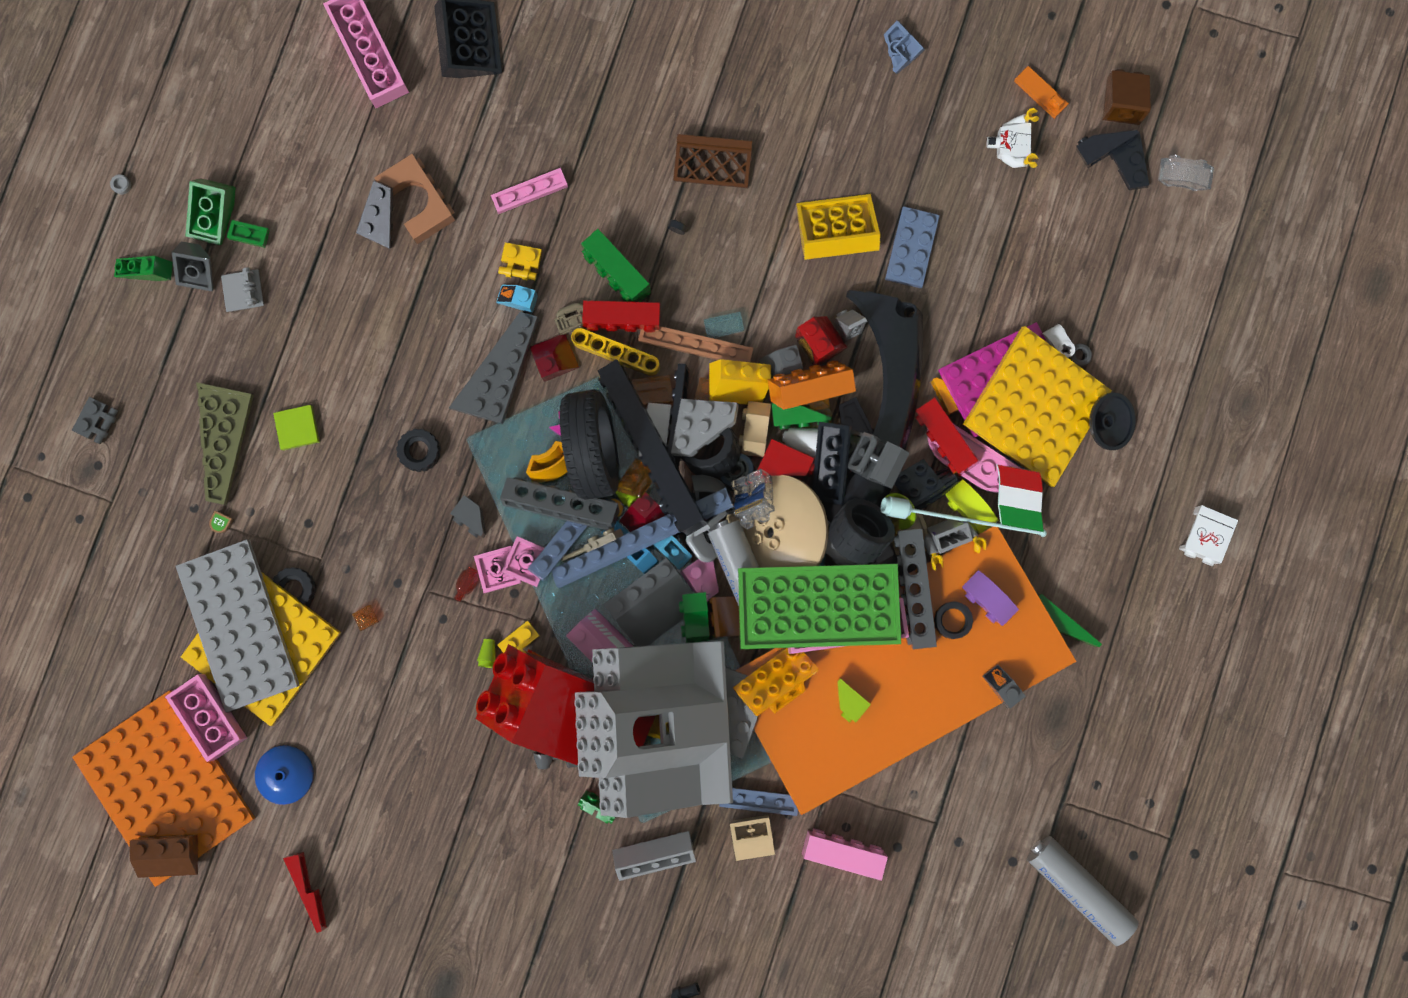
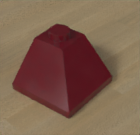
M566 334L558 335L530 347L544 382L579 368Z
M644 491L619 521L632 532L666 515L660 509V505Z

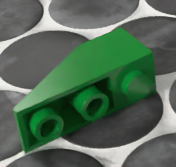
M157 256L116 259L114 277L151 281L171 280L173 262Z
M772 403L774 426H779L780 429H789L792 424H798L799 427H808L810 422H817L818 425L819 422L833 420V416L805 405L783 410Z

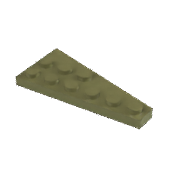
M196 382L199 393V423L201 448H203L202 462L205 471V501L227 506L254 395Z

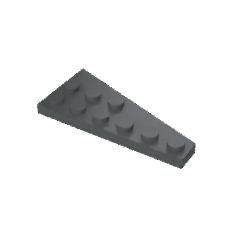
M519 312L450 405L449 409L503 425L539 321L537 316Z

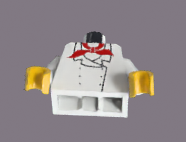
M1035 108L1029 109L1027 115H1020L1003 124L997 133V137H987V148H997V158L1002 159L1004 163L1012 168L1026 167L1028 164L1032 168L1037 167V163L1032 162V160L1039 158L1036 154L1031 153V123H1028L1029 120L1032 122L1039 120L1038 116L1032 117L1033 113L1038 112Z

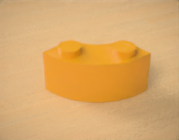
M555 441L547 452L531 456L526 473L533 482H549L567 472L562 442Z

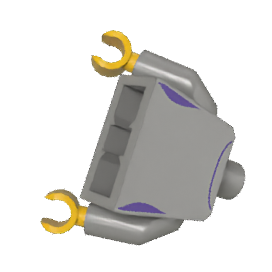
M948 519L928 527V534L924 538V546L929 557H932L933 570H936L935 564L937 563L941 564L942 568L944 567L943 557L937 555L938 553L941 554L971 541L975 542V552L980 553L981 547L986 550V540L978 538L979 535L968 522Z

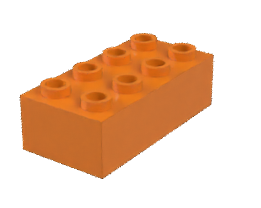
M829 361L824 366L813 365L804 371L802 369L793 370L788 375L776 374L773 378L767 379L771 402L783 410L856 392L853 369L838 361Z

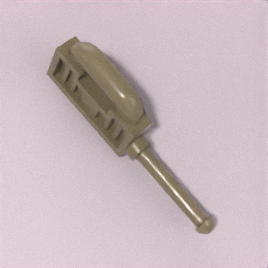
M573 303L557 311L554 320L560 335L578 328H584L582 324L583 304ZM577 310L578 314L565 318L566 314Z
M611 528L603 532L604 536L601 538L596 535L587 539L588 544L565 555L561 561L565 562L583 552L592 551L624 536L621 528L616 531Z

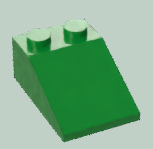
M202 178L190 181L185 236L222 245L234 207L236 187Z

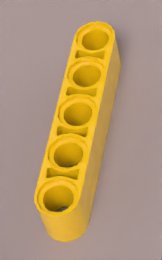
M582 328L575 329L572 332V341L579 349L610 361L617 359L623 366L646 375H656L660 370L659 361L653 355ZM584 335L586 338L583 342H577V336ZM600 341L603 343L602 348H593L596 342ZM614 348L621 350L618 356L611 355V351ZM631 355L639 357L635 363L629 362L628 359ZM648 362L656 363V367L652 370L647 369L646 365Z

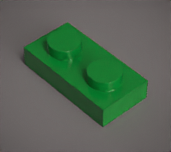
M231 220L227 238L265 248L270 230Z

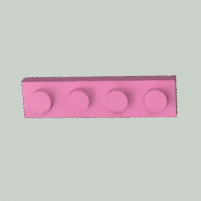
M561 168L492 194L491 197L498 214L567 188L568 185Z

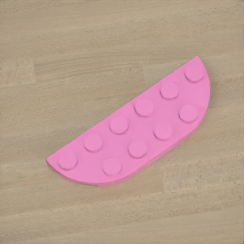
M953 424L979 461V464L961 476L983 490L999 492V475L996 464L1015 468L1020 467ZM928 438L933 454L941 463L948 467L947 464L950 462L947 457L942 458L937 451L939 445L936 441L931 442Z

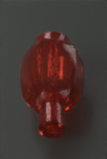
M468 567L467 570H463L456 582L457 593L454 597L455 600L461 602L464 595L470 594L478 582V571L474 568Z

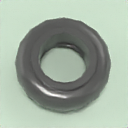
M1085 344L1074 345L1075 352L1077 350L1083 351L1085 359L1078 360L1075 353L1069 359L1080 367L1086 366L1092 359L1091 349Z

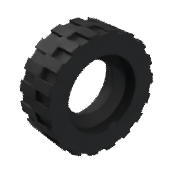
M424 429L409 430L397 442L396 451L397 457L400 459L399 461L412 471H428V469L433 468L437 464L441 455L439 441L433 434ZM416 441H422L428 447L427 455L420 460L412 458L409 452L410 446Z
M291 567L279 571L274 576L273 582L283 589L288 581L298 580L302 584L303 590L297 599L303 605H309L311 600L314 599L316 584L313 581V577L307 571Z

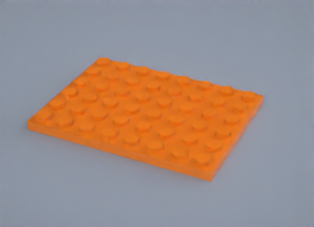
M169 690L75 754L72 758L129 847L130 840L138 837L198 834L199 858L256 818L219 761L216 759L206 762L165 696L173 691ZM172 876L149 877V879L157 887Z

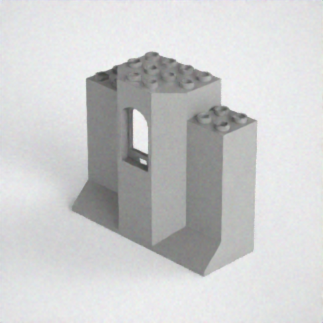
M724 641L592 649L594 691L575 692L579 777L599 778L601 815L630 818L698 805L733 803ZM659 715L661 744L638 747L633 738V726L638 717ZM665 722H669V734H666Z

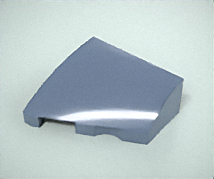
M896 21L884 34L889 48L888 53L894 67L893 71L896 74L925 50L899 21Z

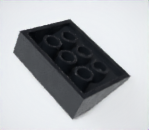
M438 0L434 8L442 77L467 78L501 74L494 2L482 0Z

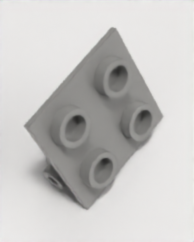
M243 268V272L221 275L226 312L264 306L258 269L250 270V268Z

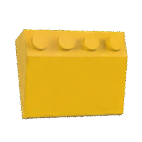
M871 194L796 203L805 260L880 250V231Z

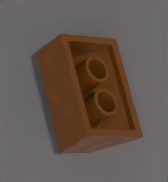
M198 834L138 837L130 840V862L137 877L198 875Z

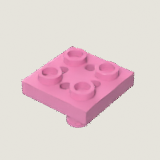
M517 536L501 572L537 587L540 579L531 573L528 568L544 548Z
M512 546L474 556L483 593L522 583L521 580L501 572Z

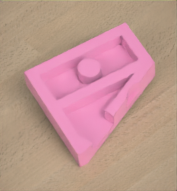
M698 559L680 572L694 593L706 592L707 600L719 592L713 561L702 562Z

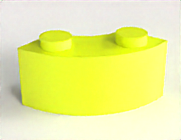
M963 479L945 494L949 500L948 505L954 511L957 510L964 518L993 523L999 521L988 504ZM968 522L979 534L992 527Z

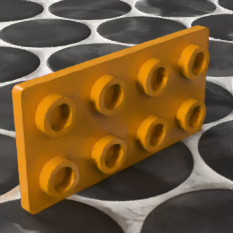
M786 648L735 685L733 689L755 716L760 715L769 707L775 714L805 692L804 681L817 673L818 667L804 652L789 654L788 648Z

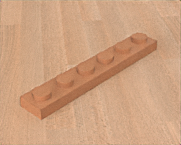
M661 326L660 330H655L652 333L641 330L638 339L641 343L714 360L750 362L753 353L752 347Z

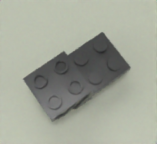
M851 429L847 470L892 489L909 452L888 441L884 444L878 437L872 434Z

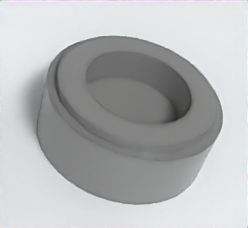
M116 175L111 179L110 187L117 194L123 195L130 191L131 182L124 175Z

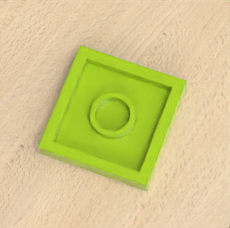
M312 405L273 413L280 450L284 451L320 443Z

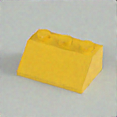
M723 359L709 363V401L735 402L748 405V401L762 403L769 389L767 379H771V365Z

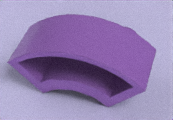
M979 570L962 586L967 593L965 595L966 598L973 604L976 602L987 612L985 616L992 623L998 622L1003 626L1019 610L1011 599Z

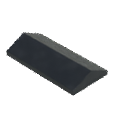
M819 422L812 490L817 494L820 501L844 505L852 426L829 422Z

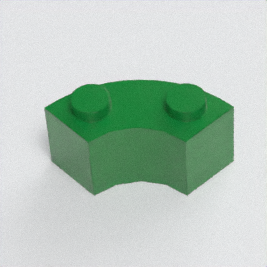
M706 592L683 594L682 601H679V611L683 613L684 626H681V637H685L686 643L709 641Z

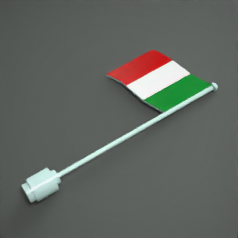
M996 464L999 475L998 508L1000 524L913 509L908 499L889 496L884 498L881 503V512L890 517L906 519L913 512L1039 534L1041 537L1047 535L1046 530L1043 529L1041 514L1042 479L1040 472Z

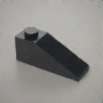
M1138 130L1093 135L1089 138L1086 136L1078 141L1076 150L1087 168H1090L1138 138L1139 132Z

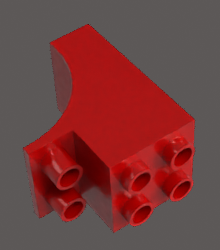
M508 644L505 653L498 655L493 664L494 677L488 691L482 692L477 700L476 711L478 714L475 719L513 744L578 765L575 692L594 691L593 679L560 665L532 650L524 651ZM656 715L638 717L633 726V738L638 747L643 746Z

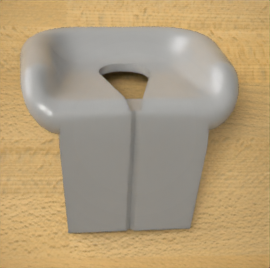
M726 511L707 519L708 524L686 536L688 546L702 562H711L717 558L713 545L706 541L703 532L706 530L711 532L717 529L715 525L720 523V520L727 515Z

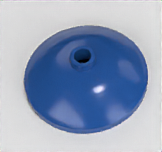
M288 745L277 746L268 750L260 758L255 769V783L261 795L268 801L281 805L294 803L304 797L309 791L314 777V770L309 757L302 750ZM278 773L283 775L281 780L277 777Z

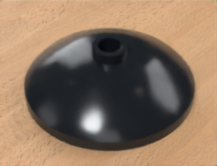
M1106 393L1099 397L1092 407L1089 418L1090 432L1098 446L1105 450H1118L1123 448L1133 436L1136 418L1134 408L1128 398L1120 393Z

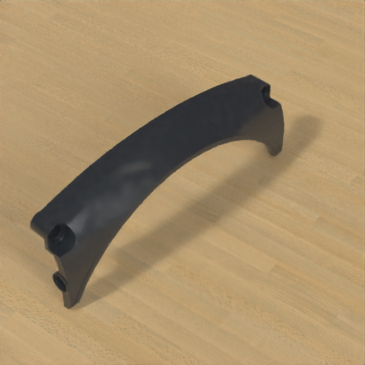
M848 290L846 297L857 305L875 335L882 361L883 395L879 418L873 435L878 437L884 444L888 441L906 450L920 390L923 362V314L914 304L902 302L896 297L874 292ZM915 311L914 315L909 317V314ZM851 472L846 478L844 504L849 500L857 498L871 501L881 508V502L889 495L891 488ZM821 501L829 522L833 520L844 506Z

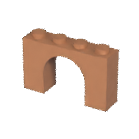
M413 154L374 177V179L392 187L393 196L410 186H418L428 192V204L424 211L404 223L418 245L454 222L455 219L452 215L455 212L449 203L445 205L442 201L445 198L439 188L435 190L432 184L435 181L429 173L425 174L422 170L425 166L420 158L415 159Z

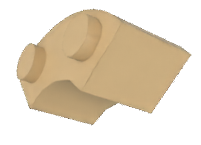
M748 401V407L743 409L742 420H746L744 435H740L739 445L742 447L741 454L756 457L764 456L771 404Z

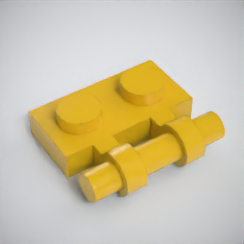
M505 242L501 261L508 263L507 267L500 266L498 273L510 278L512 276L520 277L525 281L529 279L536 280L537 273L531 272V268L539 269L542 249ZM515 265L524 266V269H523V270H517V269H514V266H515Z

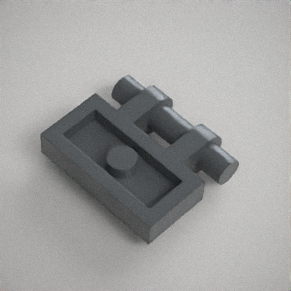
M89 397L71 431L88 439H92L93 435L97 434L94 442L101 444L103 439L107 438L109 434L107 432L111 424L115 423L118 410L111 407L107 414L105 412L109 407L108 405ZM102 418H103V419H105V420H104V422H103L101 428L99 429L98 426H99V424H100V422H101V420H102Z

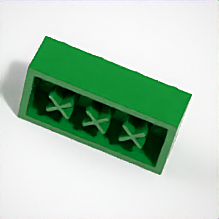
M599 229L595 230L581 243L583 249L581 252L584 255V259L590 265L594 264L597 273L602 278H607L609 286L615 292H620L624 302H642L651 294L650 284Z

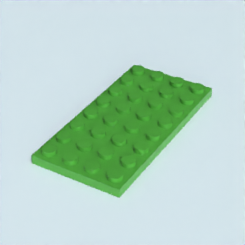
M898 564L738 568L740 649L901 644Z

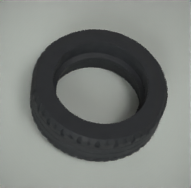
M595 389L568 393L562 398L560 403V433L565 464L572 487L576 495L584 500L612 496L617 492L619 485V464L613 424L603 394Z

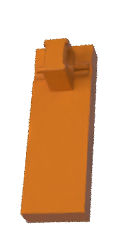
M1029 66L1014 80L1020 88L1054 119L1069 104Z

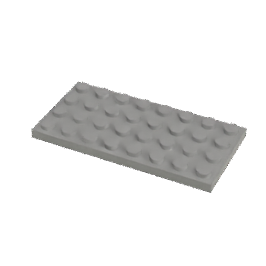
M244 540L176 566L225 712L300 686L250 540Z

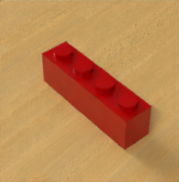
M583 300L582 324L584 328L590 331L606 328L607 331L625 329L627 332H635L636 329H641L644 332L652 333L655 330H660V303Z
M936 398L915 410L917 413L916 420L921 427L923 425L926 426L928 438L931 442L936 441L939 445L937 451L942 458L947 457L950 462L947 465L953 474L957 472L961 476L979 464V461Z

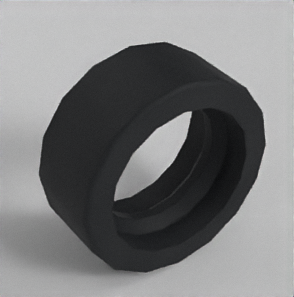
M955 601L945 603L935 613V628L945 638H962L972 628V613L962 603ZM949 609H958L965 616V625L958 632H950L942 624V617Z

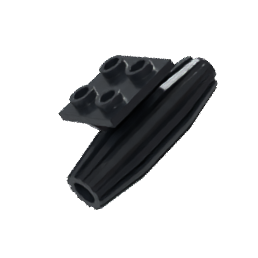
M922 459L900 472L894 484L900 491L898 494L907 497L915 509L922 510L943 497L957 485L958 479L949 467L934 472L925 459Z

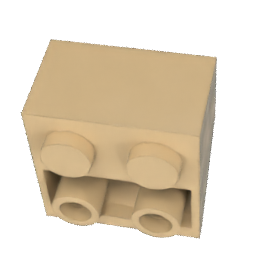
M769 815L730 821L736 861L775 855Z

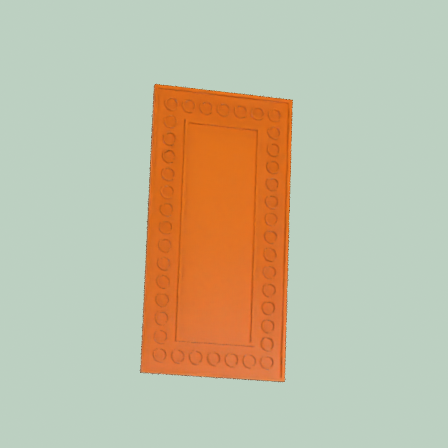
M991 527L979 534L978 538L986 540V550L981 547L980 553L975 552V542L971 541L941 555L943 557V568L941 564L937 563L935 564L936 570H933L931 561L927 563L933 620L939 607L945 603L954 601L962 603L969 608L973 616V625L967 635L958 639H949L939 634L935 628L937 647L913 650L911 645H907L906 638H901V644L843 646L804 652L818 667V672L804 681L805 692L774 714L769 707L758 716L754 731L801 815L1002 704V701L982 677L997 664L1015 681L1023 692L1077 662L998 527ZM917 569L910 572L909 574L914 575L917 572ZM978 570L997 585L1019 609L1003 626L998 622L992 623L985 616L987 612L976 602L974 604L970 602L965 596L967 593L962 586ZM899 583V598H901V594H904V587H900ZM913 583L909 590L911 594H917L920 587L917 583ZM915 603L912 606L913 613L918 614L922 611L920 603ZM949 609L942 617V624L948 631L958 632L965 625V616L958 609ZM917 623L914 627L915 632L922 633L925 628L924 624ZM774 648L735 671L749 676L786 648ZM839 678L871 704L857 722L852 720L849 723L841 716L843 711L839 708L837 686Z

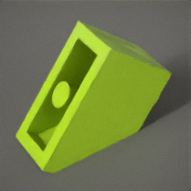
M839 678L837 686L839 708L843 711L841 716L849 723L852 720L857 722L871 704Z

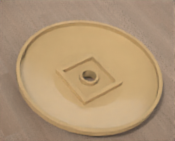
M785 475L761 477L747 485L739 494L748 493V496L752 495L751 492L758 485L765 483L763 492L765 500L737 514L727 515L726 520L729 523L737 520L740 521L759 568L819 566L827 548L828 521L823 504L817 494L799 479ZM772 527L774 534L769 538L768 530Z

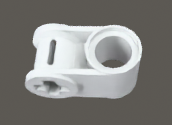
M1060 324L1042 333L1046 341L1067 358L1074 355L1075 346Z

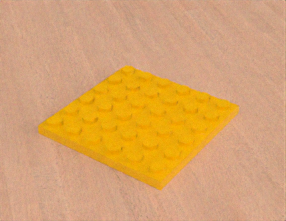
M1024 326L1019 330L963 425L1025 469L1040 472L1042 481L1050 487H1055L1090 428L1089 418L1094 403L1099 397L1106 393H1111L1112 390Z
M261 572L300 684L296 688L245 706L269 726H274L341 632ZM197 634L181 658L215 683L199 634Z

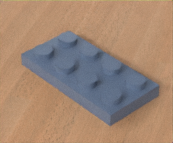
M902 207L885 280L922 288L939 215Z

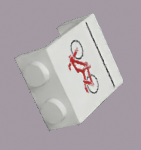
M1202 505L1195 507L1193 512L1196 515L1186 544L1180 546L1179 550L1184 551V555L1188 557L1203 559L1202 562L1207 565L1214 566V564H1220L1223 561L1238 520Z

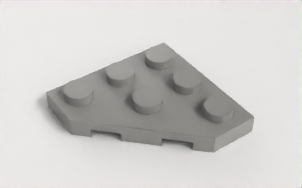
M681 399L671 454L683 457L694 456L698 453L697 450L719 437V434L726 428L736 424L739 405L735 402Z

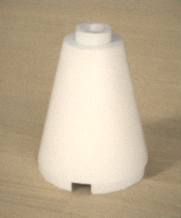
M789 428L788 431H785L782 438L785 445L813 457L815 462L818 429Z

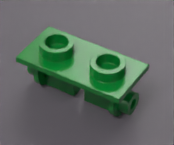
M587 790L584 792L578 803V806L581 807L580 809L591 815L597 810L596 818L606 824L608 822L612 824L615 817L601 815L600 797L596 793Z

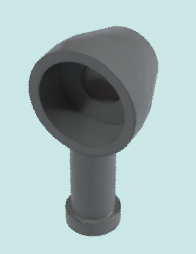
M537 751L534 752V760L538 769L550 768L552 760L557 759Z

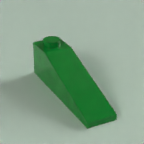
M1037 594L1060 634L1093 647H1100L1102 645L1044 595Z

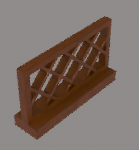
M677 134L673 181L748 189L752 141ZM680 148H687L692 152V155L685 161L680 156ZM702 150H707L711 157L703 163L697 154ZM720 152H726L730 157L723 164L715 157ZM738 154H747V161L742 166L734 159ZM695 156L701 165L692 171L686 163ZM714 158L720 167L711 173L705 165ZM732 160L738 169L730 175L724 166ZM684 165L691 172L686 178L678 177V170ZM702 167L709 173V176L704 180L699 179L695 175ZM720 169L728 176L724 181H717L713 176ZM739 171L745 176L744 184L736 183L732 178Z

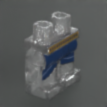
M759 469L748 474L747 477L743 476L730 482L731 489L735 493L734 515L740 519L742 527L745 529L752 528L754 526V519L759 522L770 520V513L775 511L774 505H772L773 482L771 475Z

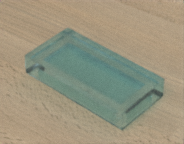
M741 312L703 320L706 334L709 338L744 331Z

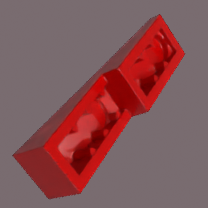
M304 852L286 856L283 860L317 933L322 932L327 926L320 890H311Z

